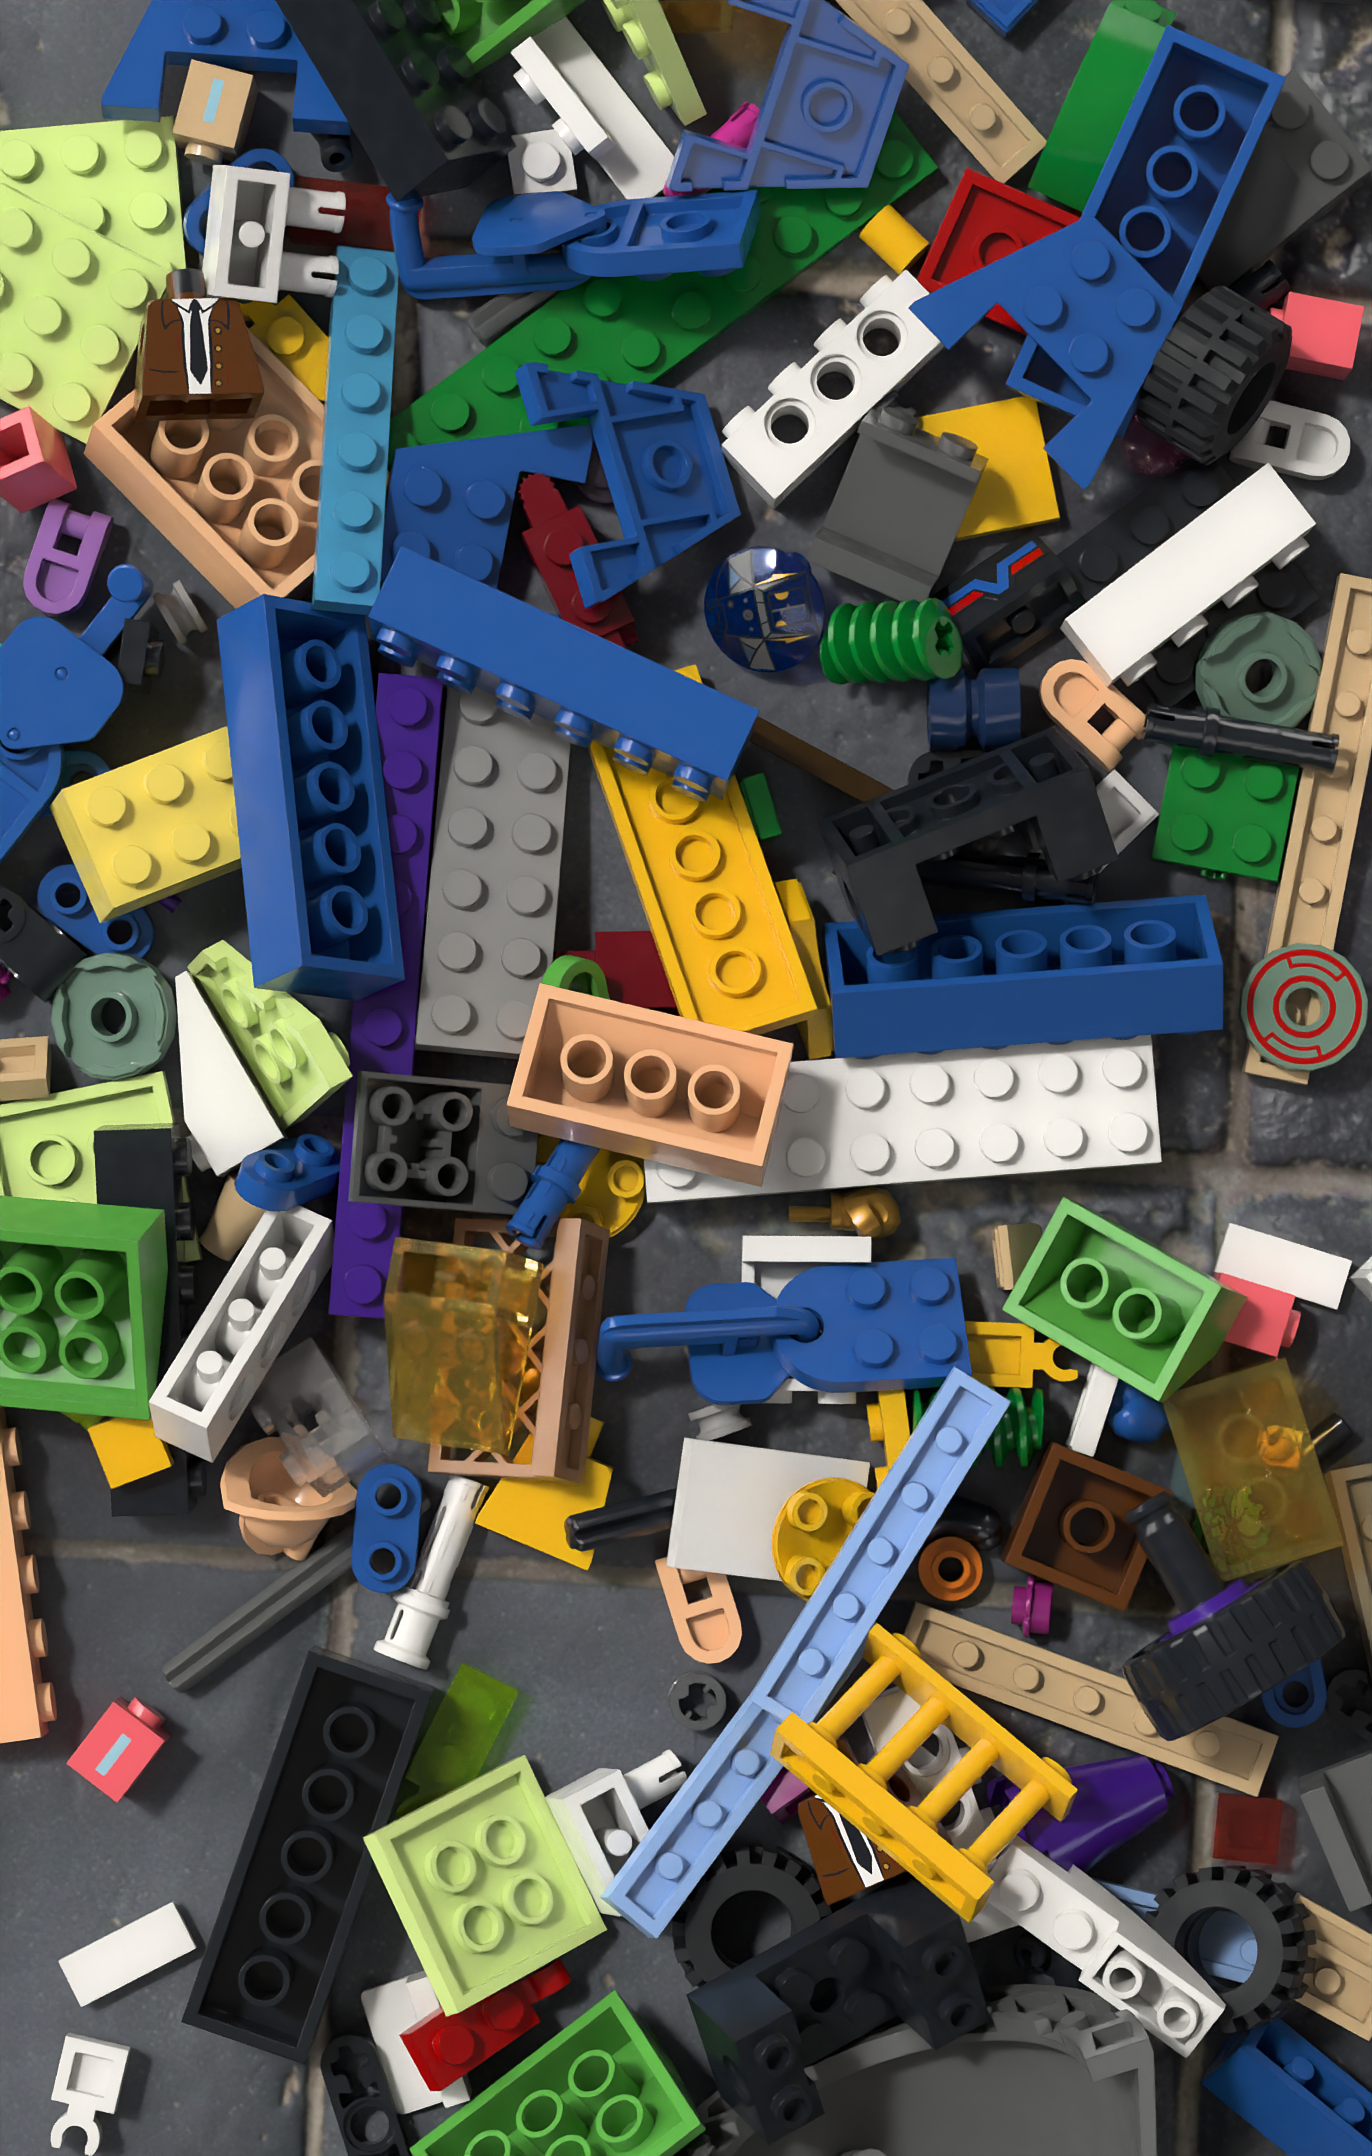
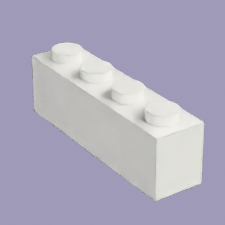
M1267 463L1068 616L1060 628L1107 688L1119 678L1127 686H1130L1158 664L1152 655L1154 651L1170 639L1179 648L1209 624L1202 615L1222 600L1228 608H1231L1256 589L1259 584L1253 575L1273 561L1280 570L1303 553L1310 546L1303 537L1309 533L1316 523L1272 466Z

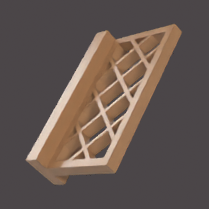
M455 1218L428 1472L443 1475L547 1480L560 1484L583 1485L610 1229L584 1219L558 1218V1221L555 1222L547 1236L555 1237L553 1261L537 1276L522 1256L529 1247L517 1240L512 1243L507 1237L510 1234L505 1228L511 1220ZM517 1231V1233H516L515 1235H511V1236H517L520 1232ZM474 1234L492 1235L504 1251L482 1273L478 1271L471 1261ZM513 1263L528 1282V1285L505 1306L490 1285ZM549 1284H550V1292H549L548 1289L546 1288ZM482 1294L497 1315L474 1337L464 1324L466 1308ZM538 1296L548 1309L546 1325L530 1339L515 1317ZM507 1327L522 1348L499 1370L483 1348ZM475 1358L490 1379L467 1400L458 1389L459 1371ZM531 1360L541 1372L539 1390L523 1403L508 1381ZM500 1391L515 1413L492 1434L476 1412L496 1392ZM537 1411L536 1419H535L534 1416H533V1414ZM468 1421L483 1443L465 1461L450 1460L452 1435ZM523 1424L534 1437L531 1465L514 1464L501 1447ZM490 1455H493L498 1463L484 1461Z

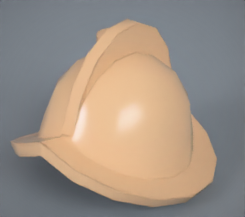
M266 1437L241 1446L226 1462L220 1482L224 1509L240 1514L239 1526L246 1544L257 1554L275 1555L284 1551L287 1556L299 1561L307 1558L318 1534L331 1517L343 1515L353 1509L357 1499V1490L349 1483L341 1468L333 1459L318 1447L295 1438Z

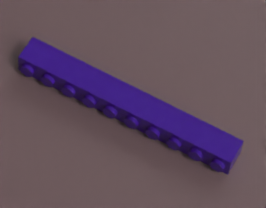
M379 673L376 720L405 979L358 1001H353L349 1045L350 1065L348 1067L353 1077L346 1084L329 1314L397 1319L406 1207L349 1202L348 1197L358 1071L416 1076L418 1050L414 1049L446 696L445 684L436 677Z

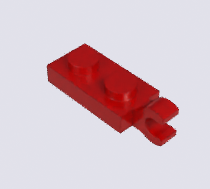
M556 1958L549 1964L543 1965L457 2014L446 2016L442 2006H440L399 2036L430 2091H442L541 2022L532 2004L559 1991L572 1980L561 1959Z

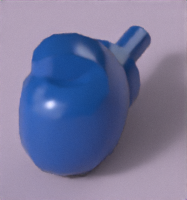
M1120 1379L1117 1382L1106 1420L1118 1437L1136 1443L1154 1444L1164 1431L1173 1428L1179 1417V1411L1168 1399L1164 1403L1159 1402Z

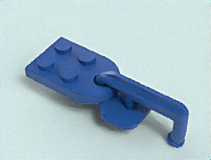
M758 190L627 199L593 206L558 191L514 194L499 198L488 204L484 209L472 237L474 250L479 254L424 257L418 224V211L423 208V199L418 197L396 202L391 192L386 196V203L390 207V230L400 282L403 289L417 299L568 290L585 282L592 276L618 277L636 275L638 279L644 281L660 280L672 273L699 271L704 276H721L734 271L736 268H743L761 215ZM561 244L562 253L536 254Z
M122 564L116 566L110 572L107 586L112 596L79 638L56 620L38 616L21 622L0 647V866L56 795L64 774L65 756L63 744L85 742L96 737L122 702L124 696L122 676L118 669L105 659L104 656L122 634L125 618L133 619L151 597L154 588L150 577L133 565ZM4 746L14 751H22L28 748L30 749L26 752L15 754L9 752Z
M956 1258L818 1266L798 1274L789 1281L780 1292L777 1300L761 1287L750 1282L705 1285L692 1293L686 1303L684 1312L614 1315L607 1317L600 1326L596 1352L597 1374L605 1381L618 1382L629 1375L633 1365L631 1354L626 1349L687 1345L692 1385L699 1396L716 1405H742L766 1402L790 1376L810 1388L830 1393L941 1387L954 1366L972 1377Z

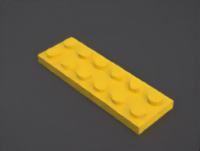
M696 664L674 670L702 683ZM592 740L588 750L680 1017L755 1035L817 1017L816 1003L735 774L723 800L709 795L707 801L702 802L675 790L671 786L674 778L654 768H650L648 775H643L618 764L612 759L616 751Z

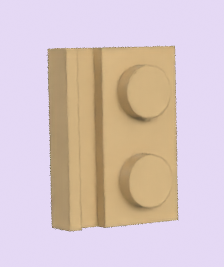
M1297 1892L1293 1903H1304L1310 1916L1303 1919V1924L1306 1931L1315 1930L1317 1944L1308 1945V1957L1316 1958L1314 1973L1305 1974L1302 1981L1309 1987L1302 1998L1293 2000L1363 2039L1370 2041L1372 2037V1933Z

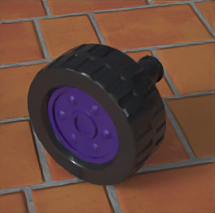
M1162 1491L1128 1511L1125 1515V1521L1128 1525L1132 1524L1135 1528L1139 1544L1181 1613L1167 1622L1168 1632L1126 1660L1122 1666V1671L1139 1705L1159 1735L1166 1741H1173L1220 1719L1296 1674L1342 1641L1346 1636V1626L1314 1572L1301 1559L1288 1562L1248 1584L1240 1578L1225 1585L1183 1514L1177 1511L1170 1502L1173 1499L1170 1493Z

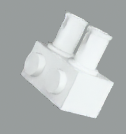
M213 165L202 268L206 294L277 303L279 290L319 294L332 298L336 291L337 280L314 278L311 276V273L315 271L338 274L339 264L337 256L330 255L327 257L283 251L285 226L327 230L339 234L342 230L345 216L321 214L318 212V209L324 207L345 210V193L290 187L291 173L228 165Z
M669 1749L664 1751L662 1755L622 1775L619 1769L599 1768L545 1797L600 1913L622 1916L600 1897L649 1832L640 1810L680 1789L687 1780L685 1771L677 1773L674 1770L682 1765L676 1755Z

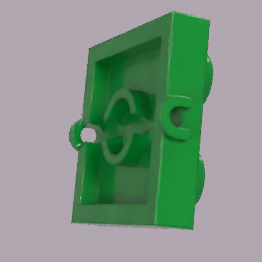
M1173 746L1153 847L1152 861L1201 870L1200 876L1214 880L1225 881L1226 875L1277 884L1299 768L1213 753L1211 759L1198 757V750Z

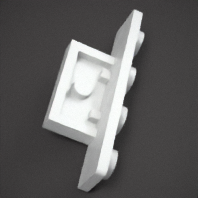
M566 16L534 37L530 36L519 46L512 49L510 53L522 67L513 75L536 105L544 99L548 100L561 117L552 124V127L574 155H577L585 148L598 161L626 199L653 198L663 193L665 181L668 178L675 156Z

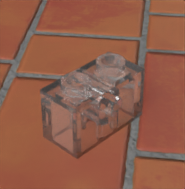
M312 1337L274 1360L255 1392L257 1397L248 1403L253 1415L265 1433L270 1435L277 1430L288 1448L279 1457L296 1485L300 1488L308 1483L323 1498L388 1457L329 1357ZM315 1411L317 1413L315 1415L316 1421L319 1426L309 1432L307 1430L308 1422L304 1416Z

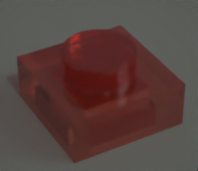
M1216 1791L1210 1856L1216 1859L1277 1865L1283 1800L1274 1797H1255L1253 1795Z

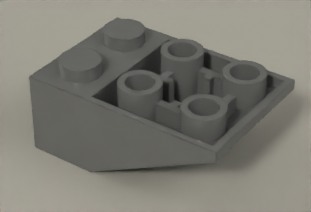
M358 1071L348 1201L445 1211L515 1215L533 1185L531 1175L536 1168L538 1133L510 1126L506 1105L512 1085Z

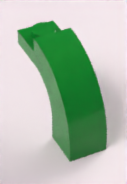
M1113 0L1112 3L1110 2L1052 128L1028 188L1081 212L1084 211L1166 26L1172 25L1177 13L1159 6L1154 0Z

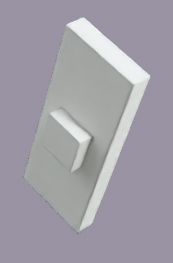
M1228 1223L1214 1272L1235 1276L1337 1310L1352 1261Z
M172 1901L61 1958L58 1962L80 2006L83 2007L197 1948V1945L175 1901Z

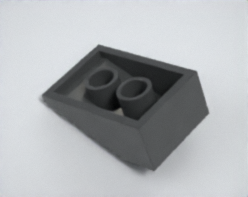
M1295 69L1284 76L1286 77L1284 87L1197 276V279L1207 292L1217 286L1231 288L1359 189L1372 171V166Z

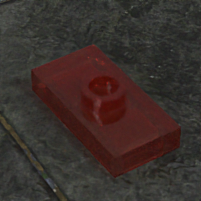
M304 176L296 177L295 188L344 192L346 207L345 210L324 207L318 209V212L321 214L345 216L343 227L339 234L327 230L290 226L289 239L291 243L336 248L338 245L395 252L390 230V207L386 203V196L390 193L387 186ZM421 209L420 211H418V224H419V228H420V220H421V211H422V209Z

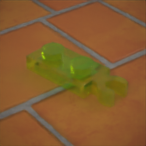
M465 1661L461 1663L404 1777L421 1787L417 1794L411 1795L401 1802L395 1813L394 1821L407 1815L411 1810L420 1808L477 1777L520 1689Z

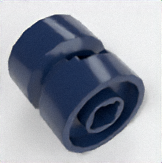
M982 668L976 679H970L964 669H959L956 675L951 678L927 680L928 750L958 751L965 748L969 739H976L983 750H996L1020 740L1021 697L1018 668Z

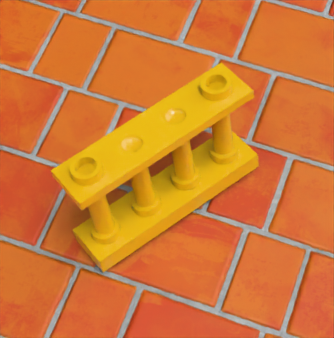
M876 1623L868 1632L862 1655L871 1664V1667L818 1723L808 1722L807 1724L792 1712L775 1730L770 1755L970 1923L986 1906L994 1881L988 1877L987 1867L1042 1807L1059 1822H1062L1071 1810L1078 1789L1072 1785L1069 1774L1061 1765L1048 1757H1043L1042 1759L926 1664L922 1660L917 1647L908 1638L899 1633L891 1635L881 1625ZM893 1682L921 1707L867 1765L860 1763L856 1766L837 1750L838 1745L836 1741ZM942 1723L971 1749L917 1807L908 1806L906 1808L887 1792L886 1782ZM992 1765L1019 1787L1021 1791L967 1850L964 1848L956 1850L938 1835L936 1825Z

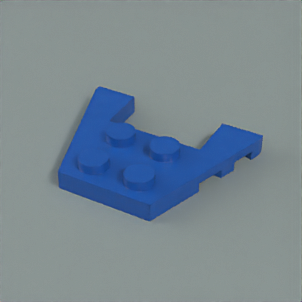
M152 0L101 99V110L104 119L160 122L167 65L190 66L191 60H196L228 69L297 73L292 115L293 132L351 136L349 122L275 0Z
M726 0L730 5L787 22L788 26L748 146L743 148L683 129L666 181L668 189L685 192L699 188H723L724 191L748 190L749 187L783 186L786 189L868 187L909 68L908 62L826 0Z
M1092 214L914 301L908 307L924 326L950 351L996 305H1000L1075 382L1091 401L1043 449L1083 490L1091 484L1100 464L1153 365V359L1158 349H1161L1166 336L1182 310V307Z
M537 362L525 363L515 371L530 426L584 417L589 419L624 539L582 546L569 554L585 610L596 607L741 515L705 394L631 381L627 385L599 380L598 374L580 370L567 374L548 370V364Z
M578 425L394 449L385 497L381 581H385L401 546L497 589L519 472L524 471L534 474L537 472L539 475L544 473L545 476L585 483L594 440L591 426Z

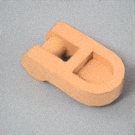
M1074 659L1060 661L1047 671L1041 681L1039 698L1043 710L1049 718L1083 748L1093 761L1107 772H1111L1123 759L1120 752L1134 737L1138 740L1142 738L1143 730L1146 729V727H1143L1145 714L1114 685H1110L1107 688L1088 663ZM1103 706L1114 717L1115 721L1101 735L1088 721Z
M667 1557L655 1560L675 1629L684 1651L694 1660L706 1664L720 1663L731 1657L739 1647L742 1628L726 1574L666 1566ZM707 1578L712 1596L688 1603L683 1585Z

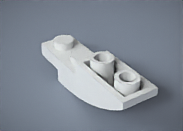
M1016 1835L988 1871V1877L994 1881L987 1902L1082 1970L1079 1977L1080 1982L1120 2011L1124 2009L1131 2011L1146 2030L1185 2058L1190 2055L1225 2010L1226 2004L1172 1946L1130 1908L1075 1865H1072L1068 1872Z

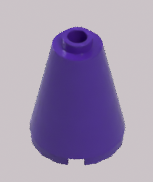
M1144 1755L1064 1766L1063 1768L1072 1780V1785L1078 1789L1069 1814L1062 1822H1059L1042 1807L1017 1836L1068 1872L1072 1865H1075L1086 1873L1167 1815V1801L1173 1799L1174 1796L1170 1778L1160 1763L1152 1765ZM1004 1775L991 1780L987 1784L986 1799L988 1807L992 1808L1000 1804L1002 1812L1018 1795L1021 1789Z

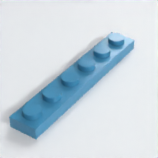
M337 245L334 256L338 258L339 271L338 274H333L332 280H337V287L334 296L331 298L312 609L369 615L380 592L399 273L395 252Z

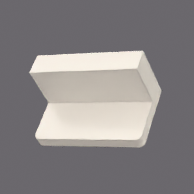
M425 1970L364 1990L361 1994L362 2004L397 2112L403 2115L443 2102L445 2108L469 2101L472 2088L467 2073L442 2091H430L399 2036L441 2006Z

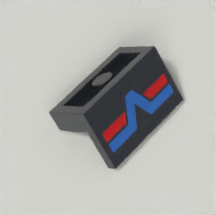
M1032 529L930 597L943 601L949 610L951 620L961 635L963 652L977 674L982 668H1001L1061 627L1068 616L1085 604L1066 565Z

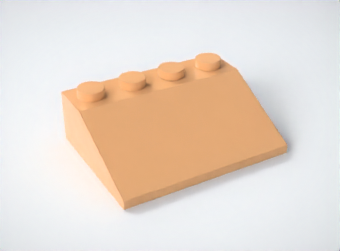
M248 328V334L264 385V395L255 418L134 421V389L93 424L84 451V455L235 609L262 594L301 600L313 588L324 405ZM387 470L386 491H387V486H388V481H389V475H390V472H389L388 470Z

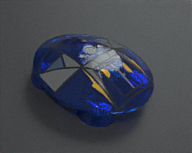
M766 546L745 548L722 561L709 579L704 597V613L707 627L719 649L738 665L758 672L783 671L802 662L821 644L825 625V602L821 588L812 574L810 563L803 555Z

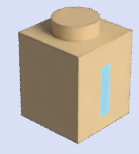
M191 60L172 131L178 147L186 149L185 157L198 163L213 166L221 165L223 159L233 161L242 153L259 91L253 75Z

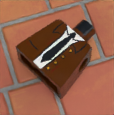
M186 268L170 272L166 275L168 299H155L147 302L140 324L133 405L134 421L255 418L264 395V385L239 302L233 298H206L204 273L200 270Z
M843 1737L837 1740V1750L857 1766L859 1763L847 1738ZM902 1766L886 1782L887 1792L906 1808L908 1806L917 1807L924 1800ZM816 1793L798 1803V1814L827 1905H831L907 1871ZM939 1822L936 1825L938 1835L950 1845H954L949 1834Z

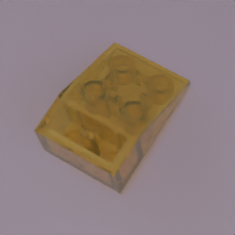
M395 1237L383 1300L394 1438L509 1455L544 1264L508 1251Z

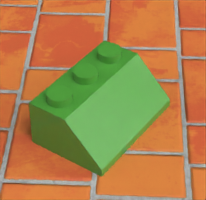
M1063 1197L1002 1310L1155 1400L1164 1403L1217 1354L1243 1307L1247 1296L1094 1209Z

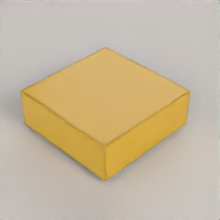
M112 1417L88 1428L111 1489L166 1469L174 1464L166 1441L155 1436L152 1417L150 1420Z

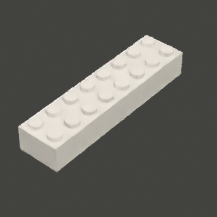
M1140 1035L1129 1040H1116L1112 1038L1074 1040L1063 1045L1048 1043L1009 1045L998 1050H989L982 1047L945 1050L933 1055L915 1052L880 1055L866 1060L849 1057L790 1062L778 1126L762 1187L644 1159L647 1204L1160 1163L1162 1160L1151 1035Z

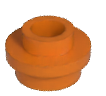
M941 1537L931 1542L923 1550L919 1559L918 1574L922 1585L931 1595L941 1600L956 1601L967 1597L977 1588L982 1577L983 1568L979 1553L969 1542L958 1537ZM947 1557L958 1558L963 1566L961 1576L954 1581H946L939 1575V1564Z

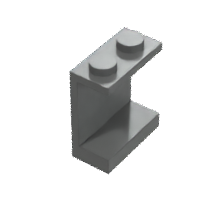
M884 407L882 412L871 408L861 421L857 431L860 433L858 441L824 524L815 535L805 560L903 602L908 599H914L922 602L932 596L989 459L977 454L978 446L962 436L943 432L940 438L917 428L919 421L906 412L891 407Z
M1372 1750L1300 1777L1301 1800L1349 1912L1372 1904Z

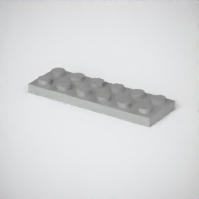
M449 686L446 689L414 1050L519 1059L539 984L542 983L543 976L553 961L571 742L554 733L557 726L556 723L536 714H533L530 721L514 717L495 706L498 699L497 696L477 687L474 688L472 694L460 692Z

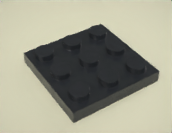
M1190 457L1056 556L1066 565L1084 603H1087L1237 486L1218 460L1204 465ZM1271 561L1253 575L1259 586L1231 608H1228L1222 600L1202 615L1209 624L1179 648L1170 639L1152 653L1158 664L1139 679L1159 705L1174 707L1196 691L1197 660L1205 641L1223 622L1244 612L1269 611L1292 620L1318 601L1320 597L1293 561L1280 570Z

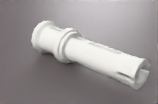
M449 1475L443 1498L421 1549L416 1570L409 1580L408 1586L404 1585L400 1590H396L393 1599L398 1605L384 1640H377L373 1650L424 1670L428 1669L431 1661L426 1657L439 1621L448 1618L450 1612L448 1606L450 1603L445 1601V1598L473 1529L479 1508H481L485 1495L489 1490L488 1486L460 1475Z

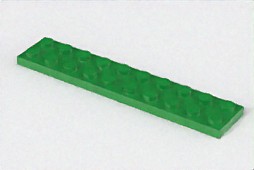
M894 110L868 187L786 189L783 186L749 187L748 190L724 191L723 188H711L706 194L758 190L761 215L743 268H736L728 274L713 277L701 275L699 271L676 272L666 278L654 281L640 280L636 275L618 277L592 276L571 289L563 290L390 420L387 470L389 472L391 470L394 449L590 425L589 419L584 417L530 426L515 371L525 363L537 362L548 364V370L567 374L580 370L598 374L599 380L625 385L631 381L654 385L862 230L888 204L894 206L934 176L938 170L937 165ZM520 471L516 488L519 484L523 483V478L526 479L529 477V474L534 475V473Z

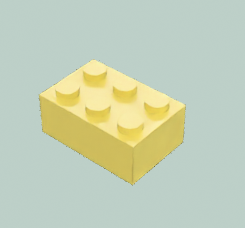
M227 726L64 788L49 806L100 923L242 868Z

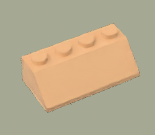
M540 983L506 1105L509 1124L511 1127L762 1187L778 1126L794 1044Z

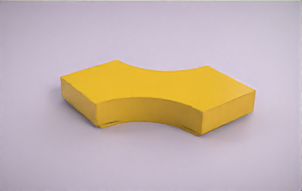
M797 878L775 882V890L817 1006V1017L796 1024L809 1060L831 1056V1051H833L831 1002L825 986L819 958L815 920L801 882L798 883Z

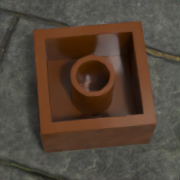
M1047 1441L1000 1560L1125 1612L1147 1559V1555L1138 1542L1137 1532L1132 1524H1127L1125 1515L1128 1511L1156 1494L1166 1491L1172 1496L1173 1491L1054 1442Z

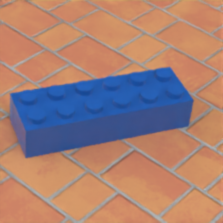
M1167 25L1080 220L1092 214L1183 309L1284 87L1286 77ZM1027 335L1007 379L1006 387L1074 418L1090 403L1091 399ZM1140 390L1115 436L1121 440L1124 439L1136 413Z
M401 546L368 615L372 639L381 644L378 652L388 659L413 668L416 660L439 670L436 678L445 685L466 694H472L474 688L477 687L498 697L495 706L502 711L525 721H530L533 714H536L556 723L557 726L554 733L575 745L589 748L593 740L616 751L612 758L615 762L634 772L648 775L650 768H654L674 778L671 786L675 790L698 801L706 802L709 795L723 800L755 730L760 710Z
M262 594L217 619L254 988L358 1001L405 979L365 615L312 609V603Z
M1206 895L1095 903L1094 906L1073 904L933 915L938 929L937 933L924 937L918 946L902 953L887 952L880 956L876 954L856 921L823 923L826 987L831 1002L832 1034L836 1058L854 1057L866 1060L880 1055L915 1052L933 1055L945 1050L982 1047L989 1050H998L1009 1045L1034 1043L1063 1045L1074 1040L1101 1038L1129 1040L1140 1035L1167 1033L1194 1035L1201 1031L1223 1029V962Z

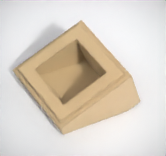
M1036 1223L996 1226L994 1230H991L997 1288L1000 1287V1290L1014 1288L1041 1239V1229Z

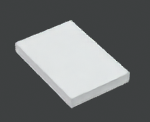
M684 1437L666 1566L782 1581L773 1562L771 1540L776 1518L785 1502L802 1486L822 1478H845L867 1488L870 1462Z

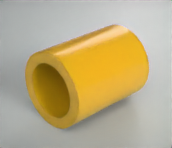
M890 204L878 212L859 235L899 276L905 270L908 271L930 246V243Z

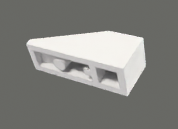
M185 971L175 977L184 1121L192 1133L186 1138H190L192 1158L201 1172L212 1167L216 1176L223 1178L229 1172L240 1168L244 1157L287 1140L288 1137L279 1125L194 977Z

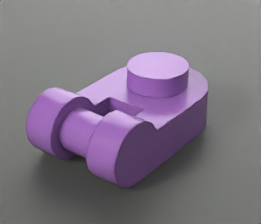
M57 498L49 501L24 572L23 580L26 597L38 611L47 616L63 617L73 614L82 607L88 597L102 553L108 544L114 517L96 511L91 516L71 510L72 504ZM63 534L82 540L77 556L57 550Z

